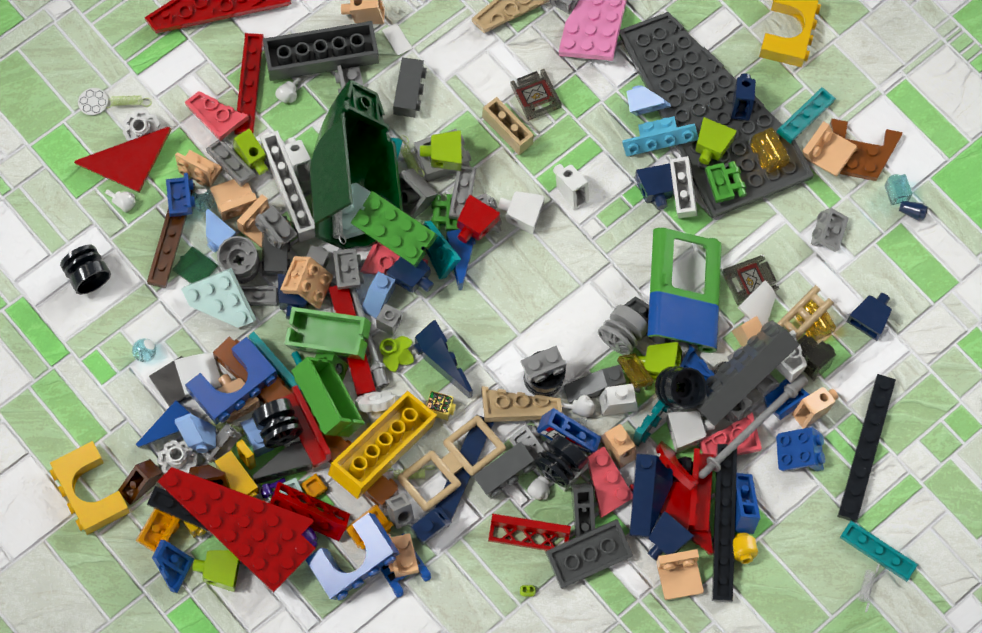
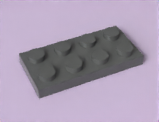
M618 519L545 551L560 588H564L633 556Z

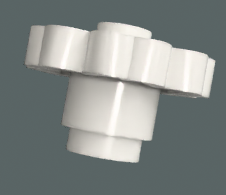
M137 109L134 115L128 114L123 121V125L126 127L123 130V135L127 141L157 131L161 124L155 114H150L146 109Z
M387 391L365 393L355 400L356 408L361 412H367L368 418L373 423L387 411L388 407H391L396 402L395 395Z
M172 440L170 443L164 444V450L158 452L157 463L162 467L163 475L171 467L189 473L191 467H197L198 456L194 453L193 449L187 446L185 441L178 443L176 440Z

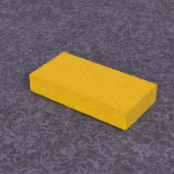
M241 439L236 443L238 455L248 469L252 470L256 467L254 454Z

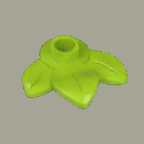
M399 336L396 339L386 338L381 341L379 351L383 355V363L388 370L396 372L399 364L410 365L414 363V357L408 350L413 341L405 336ZM391 346L392 350L387 351L385 348Z

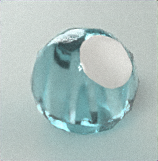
M200 188L192 194L195 198V207L193 208L197 211L206 212L207 209L210 210L214 205V195L208 189Z
M142 338L134 343L132 354L136 360L146 363L155 357L157 348L153 341Z

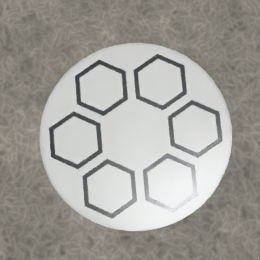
M99 88L85 90L78 99L80 110L87 115L101 113L108 104L106 93Z

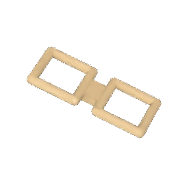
M480 416L473 417L443 441L449 453L442 459L434 451H429L397 477L400 484L423 511L428 512L460 487L461 482L455 476L460 470L464 468L469 475L474 476L506 451V446ZM477 425L496 446V449L472 466L453 443ZM432 460L451 484L426 502L407 479Z

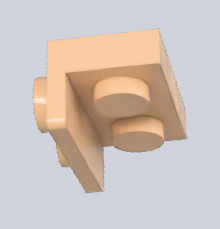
M410 533L391 537L388 534L400 553L395 557L396 560L389 565L390 572L394 571L396 578L419 573Z

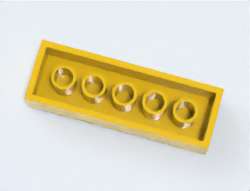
M409 391L405 392L331 463L328 475L355 498L359 499L433 427L437 414Z

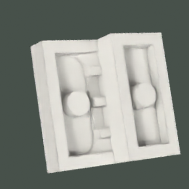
M213 353L197 354L174 360L186 397L191 395L187 392L185 384L199 373L216 390L222 387L218 381L220 374Z

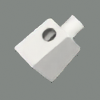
M288 138L285 141L284 148L299 185L311 181V159L302 140L296 141L295 138Z
M562 164L556 165L553 169L556 175V186L572 209L575 210L589 201L588 181L573 165H568L565 168Z
M516 191L512 200L501 197L498 208L507 211L506 221L533 234L544 205L545 196Z
M633 384L606 387L599 396L602 416L639 411Z
M699 411L668 413L666 418L676 453L699 445L700 441L706 439L705 432L715 430V426L708 420L702 421Z

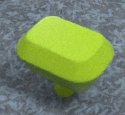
M522 585L520 587V594L532 597L536 594V588L534 585Z

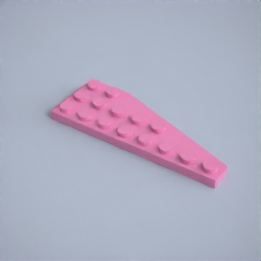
M579 0L565 22L559 47V56L613 61L627 0Z

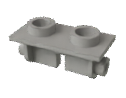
M226 423L216 436V448L203 453L206 456V460L212 463L228 453L242 435Z

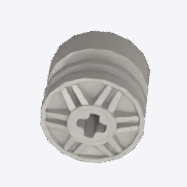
M234 236L224 240L219 246L217 260L221 272L232 268L239 284L247 283L255 278L260 269V259L253 242L245 237Z
M620 304L610 314V320H605L603 326L598 329V334L611 349L628 356L633 352V348H636L637 341L642 340L647 334L648 323L636 311Z

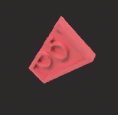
M200 91L185 101V105L220 141L249 119L247 114L243 112L241 114L235 111L234 108L219 103L218 100Z
M378 242L372 246L360 273L376 275L379 271L387 275L388 269L400 256Z
M753 413L700 441L702 453L714 454L713 458H715L717 444H730L754 421ZM757 429L737 447V456L762 450Z
M601 447L586 457L591 480L594 485V494L598 503L600 518L632 499V492L605 447Z

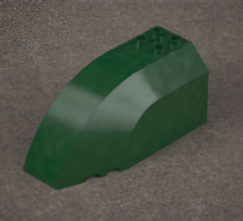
M353 80L348 81L331 105L319 131L310 166L315 238L341 249L368 248L378 243L367 234L348 238L346 243L336 233L333 238L332 216L353 204L351 184L358 183L368 191L375 192L403 211L396 145L394 141L390 140L388 134L390 131L389 125L384 123L382 116L385 113L377 92Z

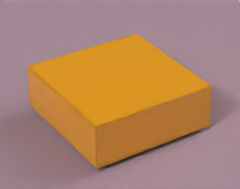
M314 474L300 484L303 491L314 498H318L328 491V488L317 474Z

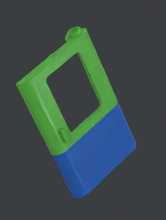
M668 228L653 229L648 318L649 337L659 336L698 345V350L703 353H714L717 351L722 244L718 239L700 237ZM674 239L701 245L706 249L704 294L673 287Z

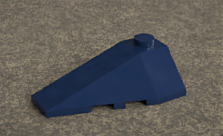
M433 320L415 336L414 349L418 355L421 354L426 362L465 396L471 398L473 390L461 368L457 369L456 357L453 352L448 351L446 343L448 341L436 320Z
M636 454L629 536L649 538L672 487L673 470L665 467L657 455Z

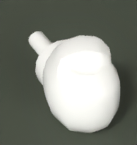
M297 77L293 82L287 81L279 86L275 92L277 99L284 103L294 102L297 98L296 85L302 79Z
M109 190L105 192V194L112 197V203L121 208L123 212L130 211L136 203L133 193L118 191L114 194Z
M587 395L580 396L578 400L573 401V404L561 403L562 408L572 409L573 414L582 417H591L595 411V403Z
M546 476L536 478L527 489L528 494L536 500L547 499L550 494L548 478Z

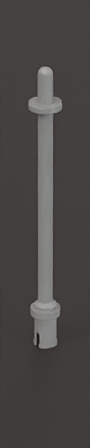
M349 288L357 316L365 317L357 289ZM369 333V338L365 339V341L367 342V349L372 361L370 370L374 374L377 388H384L389 385L385 373L386 367L384 363L379 361L371 333Z
M800 374L793 382L784 386V393L715 458L709 456L706 459L707 465L699 472L698 476L704 479L713 470L719 472L721 470L720 463L789 398L798 396V392L808 384V379Z

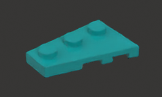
M425 221L423 225L438 235L430 249H426V252L439 280L445 279L460 262L461 258L433 222Z
M660 400L655 404L651 411V416L647 415L641 427L638 426L635 430L633 442L636 446L639 447L642 442H647L651 435L649 431L652 427L656 428L662 420L660 418L663 411L667 413L670 406L664 405Z

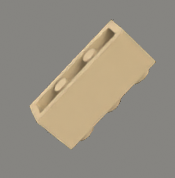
M498 97L483 107L482 118L518 155L533 145L534 134Z

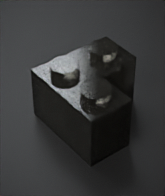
M805 334L797 341L802 349L801 354L805 357L807 363L803 372L815 381L830 368L836 353L830 344H826L823 340L818 344L814 338L808 337Z

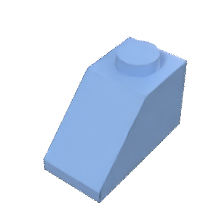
M642 85L634 86L632 90L627 91L629 110L635 116L671 107L669 102Z
M207 209V246L213 252H218L219 246L223 241L236 236V232L212 211Z
M378 271L362 305L365 314L375 319L377 318L384 304H387L395 290V279Z
M191 413L175 419V424L189 448L197 453H206L208 450L216 448V426Z
M253 418L240 423L256 458L274 450V448L265 447L260 436L261 430L257 429Z

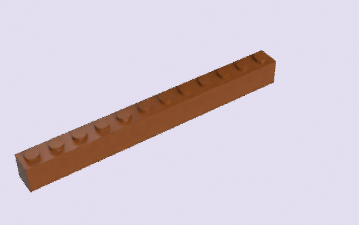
M229 336L213 351L214 359L236 379L241 378L246 383L248 373L233 356L231 349L240 341L237 339L233 340ZM277 376L276 381L272 385H266L261 389L257 398L266 404L293 392L292 389L288 390L284 386V381ZM306 402V404H307V406H308V408H309V410H310V412H311V408H310L309 404ZM314 417V419H315V421H316V423H317V425H318V427H319L320 425H319V423H318L316 417ZM321 431L331 451L332 460L328 461L331 464L352 442L349 440L345 441L337 435H325ZM382 475L364 495L383 511L386 508L385 500L399 495L398 484L390 478L388 480Z

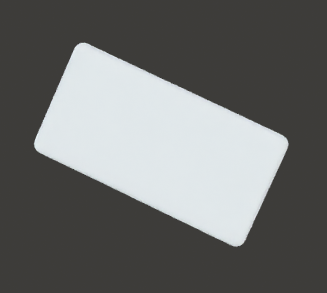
M397 23L382 30L397 55L412 49Z

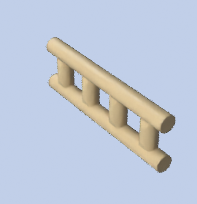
M816 285L777 323L785 327L789 332L794 330L796 332V340L834 304L830 298L824 302L817 295L821 289ZM810 300L819 306L812 315L803 308ZM797 313L805 320L798 329L790 322Z

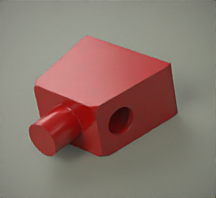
M469 195L457 220V228L461 230L457 238L463 243H467L470 237L481 240L498 223L500 212Z

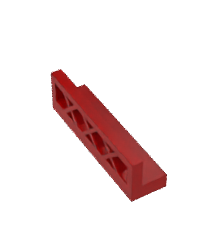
M296 385L292 387L293 393L282 398L289 399L295 411L294 416L298 418L299 424H301L303 429L299 439L315 468L332 460V455Z
M694 448L692 477L699 483L691 490L688 531L708 532L712 472L704 479H701L698 475L707 465L706 459L709 456L713 458L714 454L700 453V449Z
M279 481L269 501L273 505L313 519L314 523L310 527L314 531L338 542L347 528L350 513ZM279 490L286 492L288 495L279 492ZM335 515L343 518V520L336 518Z
M492 513L488 542L546 551L555 547L551 541L556 537L565 538L564 542L569 541L571 526ZM494 527L503 528L507 534L502 538L493 537ZM516 531H522L526 538L522 541H516L512 534ZM536 534H541L546 541L542 544H535L532 537Z

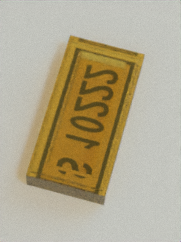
M635 353L618 357L617 362L621 364L622 369L635 388L652 386L654 380Z

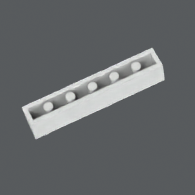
M278 131L260 136L261 147L266 154L267 162L294 230L298 234L299 242L314 238V220Z

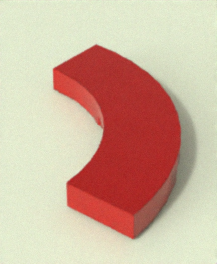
M661 441L656 447L657 454H661L659 457L665 467L673 470V475L689 490L694 489L699 482L679 463L676 458L677 453Z

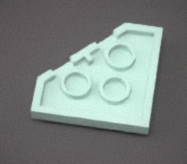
M358 183L351 184L353 204L342 210L343 236L345 239L365 234L351 224L359 209H365L363 203L371 193Z
M232 268L181 288L189 306L239 328L256 320Z

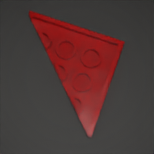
M165 127L75 160L74 163L140 193L172 129Z
M673 482L660 511L661 515L664 511L667 512L687 530L689 529L691 490L681 482ZM630 484V490L633 492V484ZM709 521L708 532H689L695 536L691 541L699 545L708 555H712Z

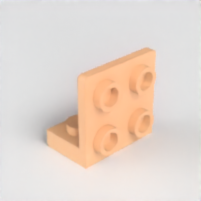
M823 121L802 152L807 161L834 176H838L856 151L857 146L833 133L830 125Z
M191 150L188 151L186 156L178 152L175 154L179 173L183 176L184 173H188V176L194 178L202 186L207 185L211 187L222 171V166Z
M232 179L210 188L223 221L244 214L257 200L248 182L241 187Z
M263 194L237 220L238 230L261 248L262 232L256 227L255 219L259 213L262 214L270 208L268 198Z
M294 256L280 290L285 294H299L315 308L320 309L333 275L311 257Z
M698 549L658 556L656 564L665 600L698 595L704 592L697 564L699 558Z

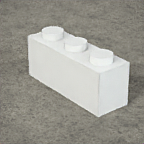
M689 157L670 159L677 215L679 219L698 216Z

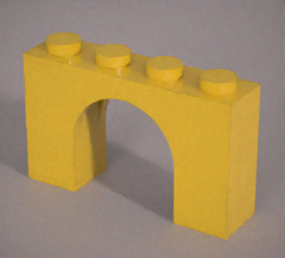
M773 0L771 11L796 18L802 26V32L792 38L765 33L759 57L802 68L803 62H807L810 53L807 50V46L812 44L814 35H810L811 30H815L817 20L814 17L815 14H819L821 4H818V0Z
M93 441L50 462L52 469L49 470L54 481L59 480L61 484L58 489L62 497L67 496L70 502L67 503L71 514L76 513L78 519L75 522L80 531L85 530L87 535L130 513L119 491L97 502H86L76 496L75 485L77 480L84 473L104 463Z
M231 450L214 461L216 468L225 472L231 489L254 498L258 496V486ZM182 521L193 538L197 535L202 536L207 532Z

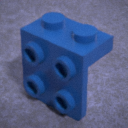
M809 427L777 434L779 470L787 471L810 467L815 471L824 470L825 455L822 451L824 438L819 431Z

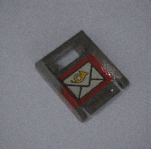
M545 69L540 70L542 78H540L537 71L517 78L519 87H517L514 80L510 81L511 88L528 121L562 107V103ZM547 102H549L550 104L546 107L535 110V107L540 106Z
M764 255L723 269L722 274L737 305H740L765 280L774 292L779 290L778 284L773 285L776 283V279L768 262L759 264L765 260ZM732 278H737L742 289L739 292L737 291L732 281Z

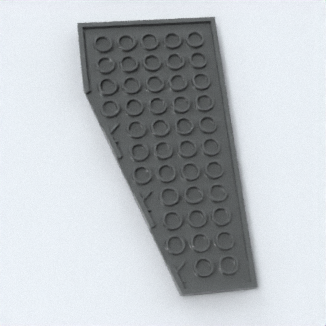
M669 12L620 30L619 36L645 87L670 103L671 107L657 110L661 119L675 116L677 127L695 124L698 137L704 117L737 130L734 141L719 161L711 158L708 165L699 162L701 154L695 151L698 140L675 145L681 157H689L693 181L712 218L813 179L814 175L796 141L794 140L790 144L777 133L782 123L764 107V104L756 96L749 121L731 118L733 95L737 80L705 47L703 48L684 30V26ZM741 100L740 103L745 104L746 101ZM735 161L737 167L740 168V177L742 182L745 183L747 195L740 198L738 192L735 191L734 199L716 203L705 168L724 163L725 168L729 169L728 163ZM730 176V183L734 184V179Z

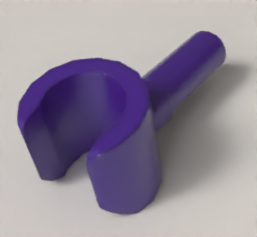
M284 477L278 480L281 483L286 482ZM278 481L272 484H264L261 487L263 498L273 495L272 489L276 487Z

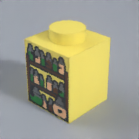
M434 391L430 392L426 406L437 414L436 418L448 421L449 416L454 414L456 404H453V397Z

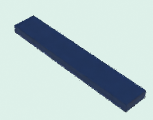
M485 422L492 429L494 422ZM477 425L469 430L460 450L461 454L472 466L478 462L488 439ZM464 468L455 474L461 482L460 487L435 507H441L451 521L471 478V475ZM447 480L444 488L451 484L449 480Z

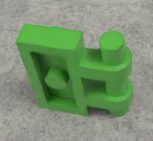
M735 161L728 163L729 169L725 168L724 163L705 168L716 203L734 199L735 191L738 192L740 198L747 195L745 183L742 182L740 177V168L737 167ZM730 176L733 177L735 182L734 184L730 183Z
M447 194V201H441V195H437L434 201H432L433 217H431V221L439 231L442 224L446 225V232L458 230L457 220L449 218L452 194ZM441 209H446V216H441Z

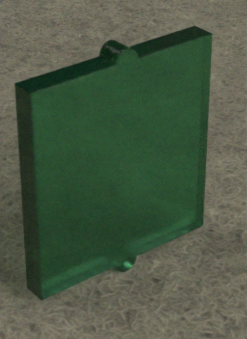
M192 246L184 256L180 257V261L173 267L172 271L191 284L209 277L218 265Z

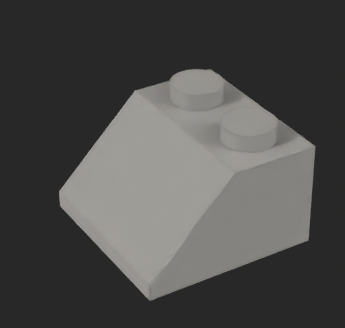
M412 168L401 171L399 173L403 212L415 219L430 206L438 193Z

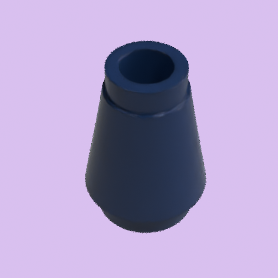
M902 200L899 211L917 221H924L928 206H925L924 203Z

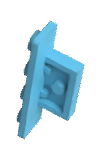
M675 116L639 124L640 136L623 140L622 143L626 156H632L698 140V134L695 124L677 127Z

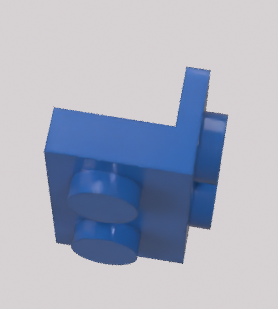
M184 173L183 178L166 179L170 217L193 214L192 207H195V198L191 196L190 190H194L193 179H189L188 173Z
M787 379L783 380L779 387L765 397L763 396L766 408L784 393V386L790 384ZM802 388L798 392V396L789 398L773 414L779 420L783 419L797 408L803 398L810 394Z

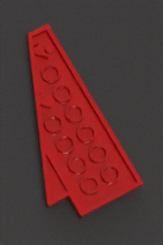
M171 0L147 15L145 21L157 34L291 5V0Z
M173 467L158 480V483L273 593L316 550L302 536L314 523V520Z

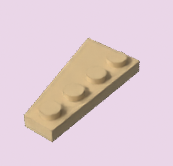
M493 0L472 18V22L483 33H486L549 2V0Z
M485 386L481 388L484 422L541 420L542 415L553 408L562 413L561 398L542 395L527 396L523 392H517V394L508 393L504 389H498V391L489 390Z

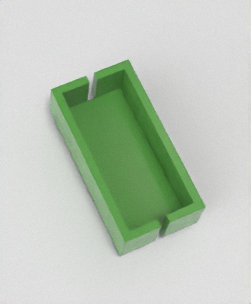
M372 191L363 203L365 209H359L351 224L417 268L426 255L422 247L424 246L429 250L438 235Z
M292 307L289 324L298 329V331L296 332L294 329L288 328L284 344L293 350L335 354L336 356L364 360L367 342L364 339L369 338L372 322L366 317Z
M306 357L291 370L295 377V382L301 388L303 397L311 408V413L316 417L320 430L325 435L350 437L365 424L331 360H318V358Z

